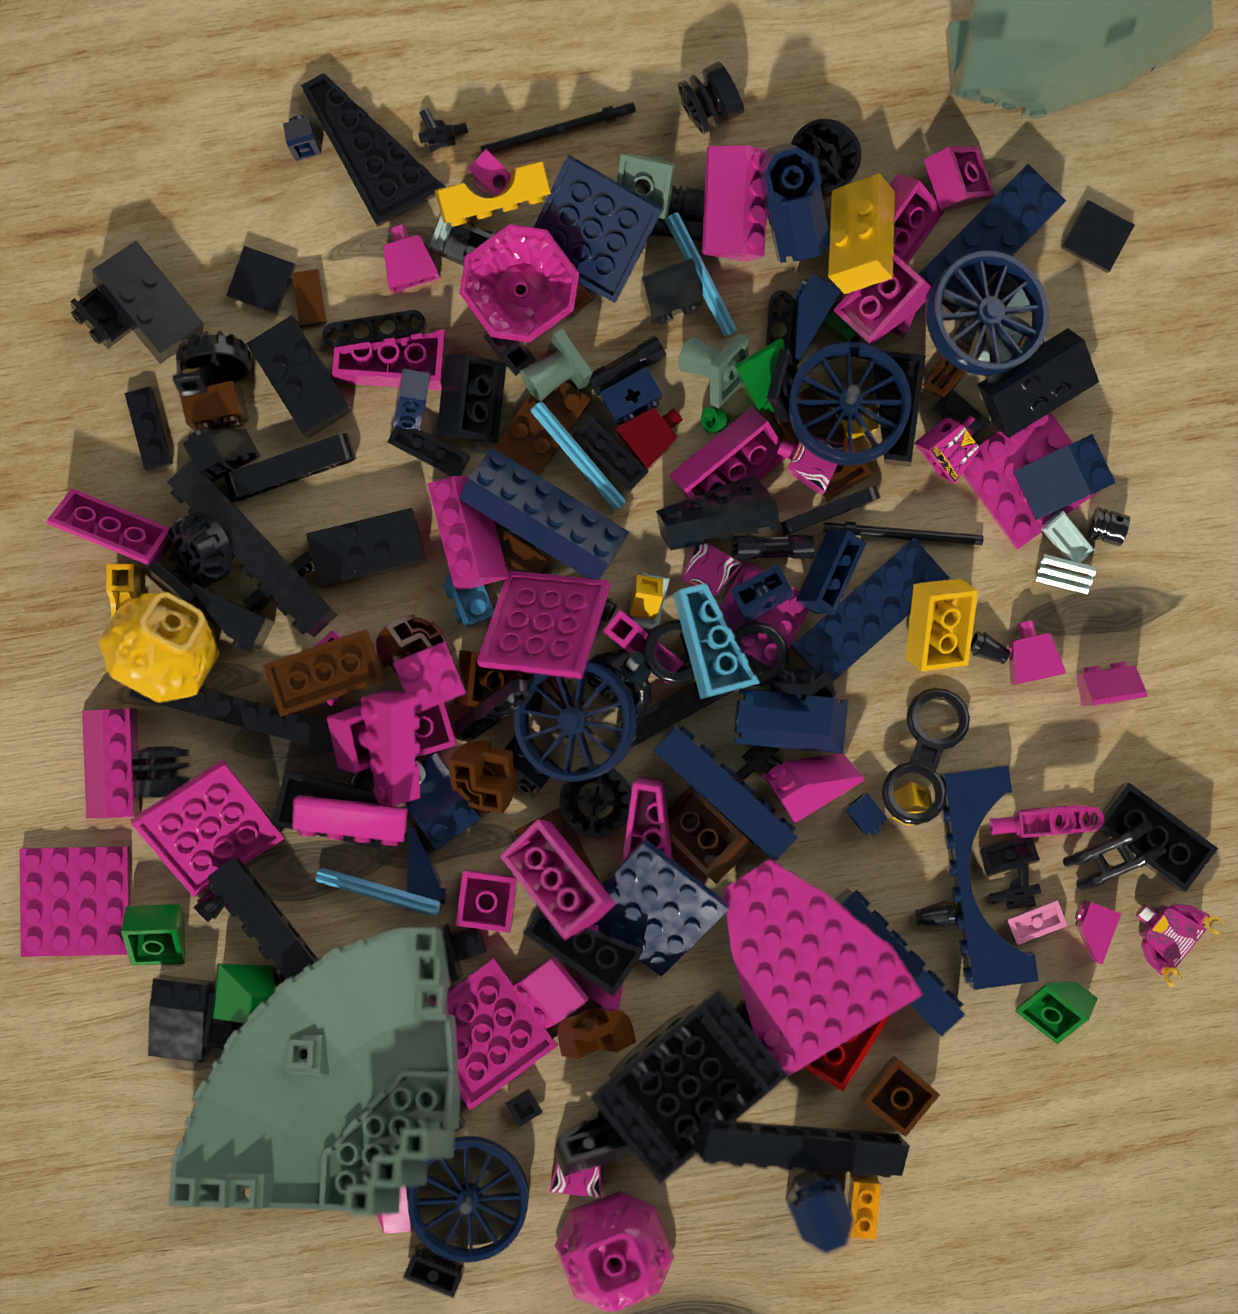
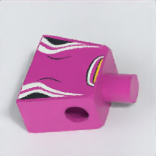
M813 436L822 444L826 441V439ZM783 439L777 454L791 460L787 472L817 493L823 495L837 464L827 462L815 456L801 442L797 445ZM830 441L827 445L840 451H844L846 445Z
M708 543L693 546L682 581L690 585V587L706 584L713 598H715L742 563Z
M557 1162L551 1180L550 1192L601 1198V1166L563 1177Z

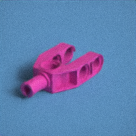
M1085 805L1033 808L1014 811L1012 817L989 818V828L991 835L1015 833L1020 838L1095 831L1102 826L1104 818L1099 809ZM1092 811H1093V812L1096 814V816H1097V821H1096V823H1095L1093 826H1091L1092 823H1093V821H1094V816H1093ZM1087 813V821L1083 823V815ZM1060 815L1061 822L1056 826L1055 819Z

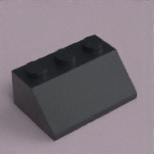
M468 353L445 355L437 435L462 440L498 442L506 365L504 363Z

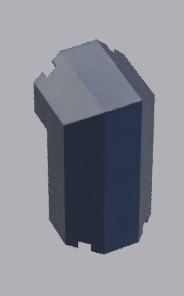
M790 143L768 148L758 172L777 260L780 263L787 262L786 257L792 256L794 262L824 254V249L827 251L830 249V233L820 188L822 180L818 160Z
M739 689L738 695H743V700H737L734 732L739 733V738H734V743L843 754L848 700L841 699L840 704H838V698L806 695L802 696V700H800V695Z
M820 1170L818 1172L807 1171L795 1176L785 1199L802 1241L825 1254L846 1246L854 1217L837 1177L824 1174Z

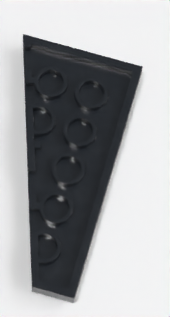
M325 73L301 85L377 227L435 197L434 190L446 187L382 126L377 124L366 111L349 98Z

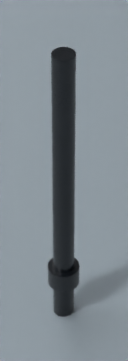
M634 102L614 108L612 105L602 108L600 112L480 146L483 153L486 149L490 154H494L601 122L608 124L617 121L616 118L636 113Z
M845 521L844 524L823 522L822 533H826L827 530H849L856 536L905 540L915 538L918 541L982 546L984 540L983 535L865 526L856 525V522Z

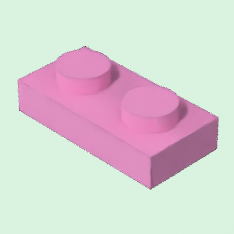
M1058 900L1050 901L1006 919L1016 945L1068 926Z

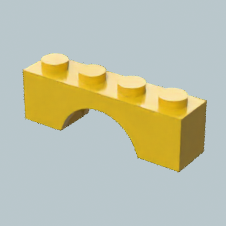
M542 161L512 168L511 178L507 187L500 194L491 198H482L475 195L464 183L434 190L443 223L451 222L452 227L467 223L466 218L477 215V219L493 216L492 210L502 208L503 212L518 209V203L527 200L529 205L545 201L544 196L551 194Z
M107 564L106 592L110 600L111 620L123 601L141 596V566L135 564ZM105 663V673H109Z

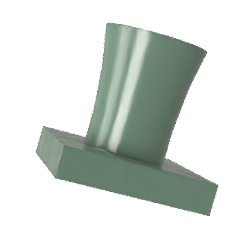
M623 152L620 156L617 182L663 207L664 210L660 218L665 219L668 214L676 164L668 162L659 156L643 157Z
M563 329L558 330L552 336L548 347L552 355L520 370L525 386L538 402L544 400L553 390L568 379H570L578 391L582 390L588 385L593 374Z
M739 333L722 351L708 345L696 336L689 338L684 344L679 356V369L682 372L710 379V405L720 408L742 385L735 364L748 357L749 337Z

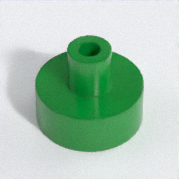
M706 407L701 414L702 427L709 434L722 432L729 422V415L721 407Z

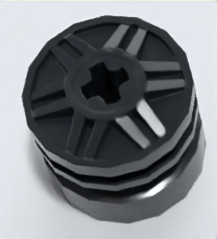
M719 61L703 69V84L695 75H692L689 78L690 85L685 80L677 85L686 114L703 135L710 131L709 123L714 128L719 126L717 113H720L727 121L744 113L743 102L737 87L724 65Z
M163 746L146 747L137 752H131V759L144 758V765L132 766V770L145 773L144 778L132 781L133 798L165 797L189 782L191 778L178 776V770L190 767V763H177V757L190 756L189 749Z

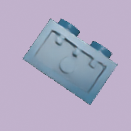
M451 575L445 576L447 582L443 584L448 599L453 597L457 607L453 608V612L458 624L463 622L465 627H469L493 616L494 609L484 585L457 592Z

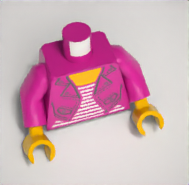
M1175 903L1169 907L1162 905L1156 912L1147 904H1144L1135 915L1146 924L1139 933L1143 939L1141 947L1145 959L1160 975H1164L1166 983L1170 987H1174L1173 982L1169 980L1171 975H1177L1182 980L1181 973L1176 967L1207 930L1203 926L1206 925L1213 934H1219L1218 931L1212 929V924L1219 921L1225 925L1224 921L1217 916L1210 917L1209 914L1194 906Z

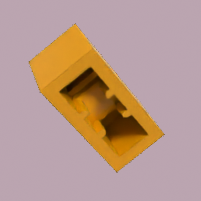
M850 1175L848 1205L854 1221L849 1237L876 1239L881 1184L877 1177Z

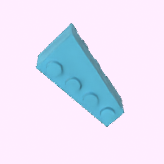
M701 584L675 592L673 596L700 699L759 684L756 675H753L747 664L748 661L744 653L740 651L734 639L735 636L726 625L722 617L723 614L707 585Z

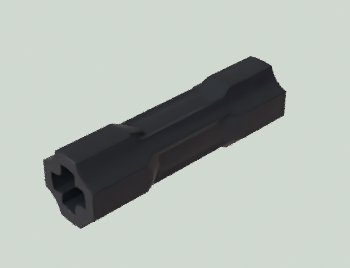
M654 335L639 344L632 351L608 365L593 371L589 384L598 397L601 391L639 370L651 366L666 357L667 354L658 338Z
M790 535L787 537L733 536L731 541V554L733 559L813 558L815 553V541L813 536Z

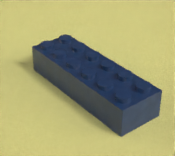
M1027 164L918 275L932 287L935 280L944 270L968 254L980 251H995L1013 257L1061 208L1066 200L1038 172ZM984 265L986 281L988 282L999 269ZM969 266L961 269L978 292L975 267ZM952 276L945 289L970 300ZM942 298V315L955 314L962 308Z
M494 448L490 449L469 476L459 497L466 504L590 579H601L629 534L628 530Z
M913 538L840 602L835 615L826 614L790 647L811 670L830 671L832 681L834 682L911 613L914 584L949 580L950 577L919 542Z
M674 726L653 751L774 861H777L798 838L793 833L796 828L783 817L778 820L773 815L776 810L763 799L760 801L756 800L753 797L756 791L745 781L738 783L732 777L736 773L725 763L722 762L718 765L712 760L715 754L704 744L698 747L692 741L695 736L684 726L680 729Z
M847 888L835 899L851 912L850 914L863 925L866 924L874 934L892 945L923 992L920 997L911 1001L910 1004L941 1037L966 1015L960 1009L964 1004L949 990L945 992L942 989L945 984L930 969L927 972L923 969L927 964L912 949L909 952L905 949L908 944L894 930L889 932L886 927L889 923L876 910L871 912L867 908L871 903L857 890L852 892Z

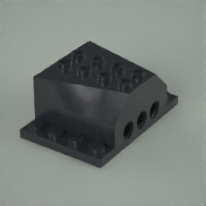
M717 989L698 1006L692 1004L669 1018L629 1051L609 1073L610 1079L589 1097L659 1184H661L697 1154L693 1148L701 1118L736 1121L786 1079L788 1075Z

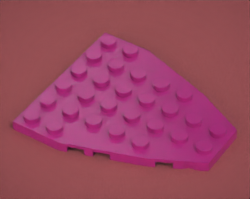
M769 859L724 888L725 901L730 904L729 910L726 913L731 951L753 1033L785 1073L790 1076L920 997L923 992L892 945L874 934L866 924L863 925L850 914L851 912L817 886H812L799 878V875L792 871H787L779 863Z

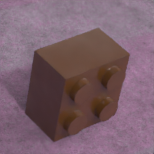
M233 381L207 386V393L180 396L186 425L195 431L216 430V428L227 426V429L243 426L242 422L249 420L243 391Z
M893 1055L859 1097L868 1107L906 1137L940 1094Z

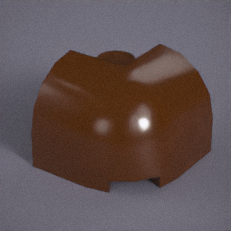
M414 614L404 616L385 625L376 640L377 653L383 667L385 668L390 665L397 676L398 673L393 664L397 660L444 641L451 655L456 650L442 629L434 621L430 623L423 618L415 617Z
M489 740L472 741L461 745L449 758L450 779L453 791L457 790L463 798L469 801L468 806L503 814L514 796L518 779V768L513 767L512 751L493 748Z
M599 1006L583 1009L564 1018L559 1023L557 1030L561 1056L581 1059L598 1049L617 1053L636 1043L634 1028L630 1018L623 1011Z

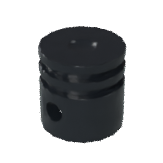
M673 185L669 215L678 213L680 216H683L682 219L701 221L705 189L691 187L683 189V186H679L678 189L676 185Z
M1097 507L1090 521L1088 538L1092 539L1094 537L1095 540H1100L1101 538L1102 542L1120 547L1129 529L1130 516L1115 511L1109 512L1108 509H1103L1102 511L1101 507Z

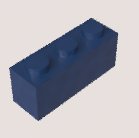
M827 530L796 601L814 614L835 615L866 543L849 530Z

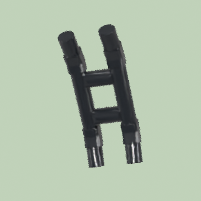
M1146 820L1122 832V834L1089 849H1084L1064 857L1063 864L1065 867L1084 864L1093 859L1100 872L1076 881L1077 888L1083 890L1100 886L1131 870L1143 867L1165 854L1166 850L1160 843L1134 857L1127 844L1137 840L1143 834L1153 829L1149 821ZM1117 848L1124 862L1110 868L1103 854Z

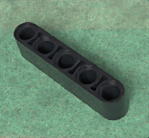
M341 433L225 474L224 478L232 501L237 502L345 465L357 458L348 433Z

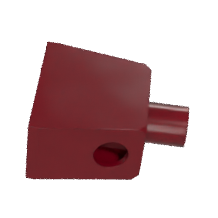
M652 408L617 427L616 433L638 461L649 471L676 442L677 436L672 429L682 422L683 419L674 408L662 417L655 408Z

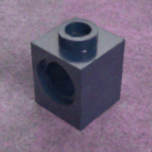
M866 792L843 808L864 835L869 833L872 836L885 827L883 822L888 819Z

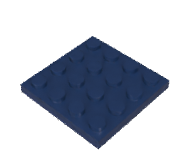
M569 155L564 161L550 191L551 194L548 195L533 228L548 230L579 272L578 283L616 303L664 208Z
M644 838L601 884L616 904L592 925H599L598 929L611 938L644 949L645 951L639 958V961L662 977L729 910L730 904Z

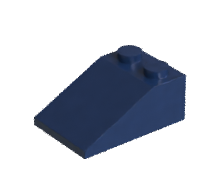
M812 274L809 281L805 278L803 279L794 296V299L798 301L794 308L792 356L797 366L841 291Z
M1093 434L1013 472L1035 520L1116 483Z
M436 752L421 763L426 775L420 784V798L405 804L431 844L438 850L483 817L476 808L468 806L469 801L463 798L457 790L453 791L450 770Z

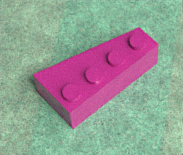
M445 329L424 335L422 333L413 334L411 337L400 339H384V341L376 343L365 342L335 347L332 368L335 383L399 388L402 370L408 369L430 373L428 390H441L446 351Z
M386 690L362 697L361 714L365 720L367 732L365 739L370 751V769L374 777V795L377 802L394 807L420 798V766L415 762V756L419 753V742L415 740V729L419 728V717L414 716V706L419 705V696Z
M637 776L633 782L622 862L644 838L673 860L664 780Z

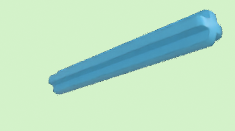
M678 213L669 215L665 218V222L684 259L693 258L701 293L723 336L732 335L737 331V328Z
M540 401L531 408V413L614 510L622 507L625 499L543 402Z
M319 868L317 871L316 881L427 915L436 916L439 913L441 906L439 901L326 868Z

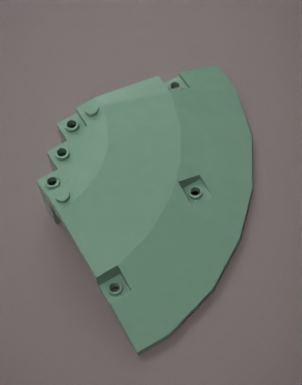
M973 0L970 5V20L950 21L946 29L950 95L964 98V100L981 101L982 104L994 103L995 107H1003V110H1014L1021 106L1022 116L1040 119L1046 117L1047 114L1125 89L1136 77L1149 69L1153 72L1206 37L1213 28L1212 0Z
M396 928L373 938L362 939L348 946L334 948L323 955L321 960L312 966L305 967L303 972L294 978L290 977L274 989L276 992L266 1002H262L247 1017L249 1020L239 1030H235L224 1046L225 1051L220 1059L213 1063V1070L210 1075L201 1082L194 1094V1107L191 1116L186 1118L184 1125L187 1128L182 1142L178 1143L172 1161L169 1206L345 1211V1215L359 1216L399 1213L401 1188L426 1185L427 1159L453 1158L454 1129H459L460 1093L455 1016L446 1015L447 990L450 987L442 929ZM433 996H436L438 999L435 1006L431 1003ZM304 1050L308 1051V1057L306 1059L303 1058ZM247 1188L250 1190L249 1198L245 1195Z

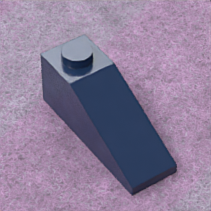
M410 827L407 892L439 901L440 904H445L446 888H442V881L418 827Z

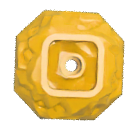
M171 592L143 594L138 598L123 601L98 641L111 678L158 703L196 695L219 656L212 622L204 618L203 613L199 609L179 599L176 594Z

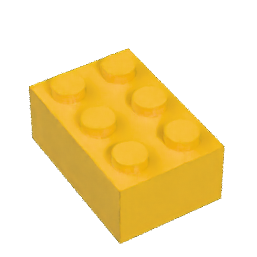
M963 579L914 584L905 659L921 672L968 666L978 590Z

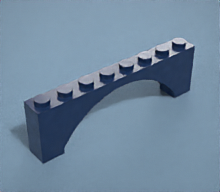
M1000 765L940 773L946 788L945 805L941 810L943 823L947 822L948 833L944 834L945 845L947 849H951L952 860H948L950 876L955 878L956 886L952 887L953 901L958 903L959 913L955 915L958 930L962 929L963 940L959 941L961 956L966 957L967 967H963L964 981L966 984L969 983V986L974 990L1037 982L1039 979L1035 954L1030 951L1022 952L1016 949L993 930L977 906L970 883V853L978 828L994 804L1005 793H1012L1009 766Z

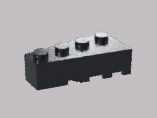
M883 351L902 369L911 392V409L908 421L896 444L883 455L884 464L911 467L926 355ZM874 364L876 386L890 377L883 369ZM894 382L876 392L877 400H900ZM878 407L879 416L897 425L900 407ZM880 425L881 439L883 441L892 431Z
M755 474L656 511L661 537L670 551L705 544L706 539L710 538L720 539V541L730 539V534L745 531L746 535L756 534L759 528L770 526V530L780 529L777 503Z
M540 910L536 912L523 931V934L612 996L616 994L645 951L588 928L583 929L568 939H564L544 912Z

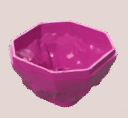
M508 224L465 256L459 294L491 337L530 343L574 310L579 272L548 230ZM525 288L526 292L523 295H519L516 293V290Z
M622 1191L570 1210L554 1245L573 1296L605 1312L620 1311L659 1293L675 1258L656 1207ZM617 1257L620 1261L617 1264H612L609 1259Z

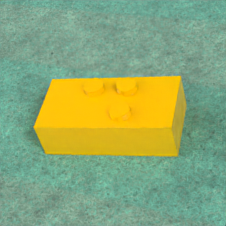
M880 173L832 191L828 277L844 294L893 278L895 191Z

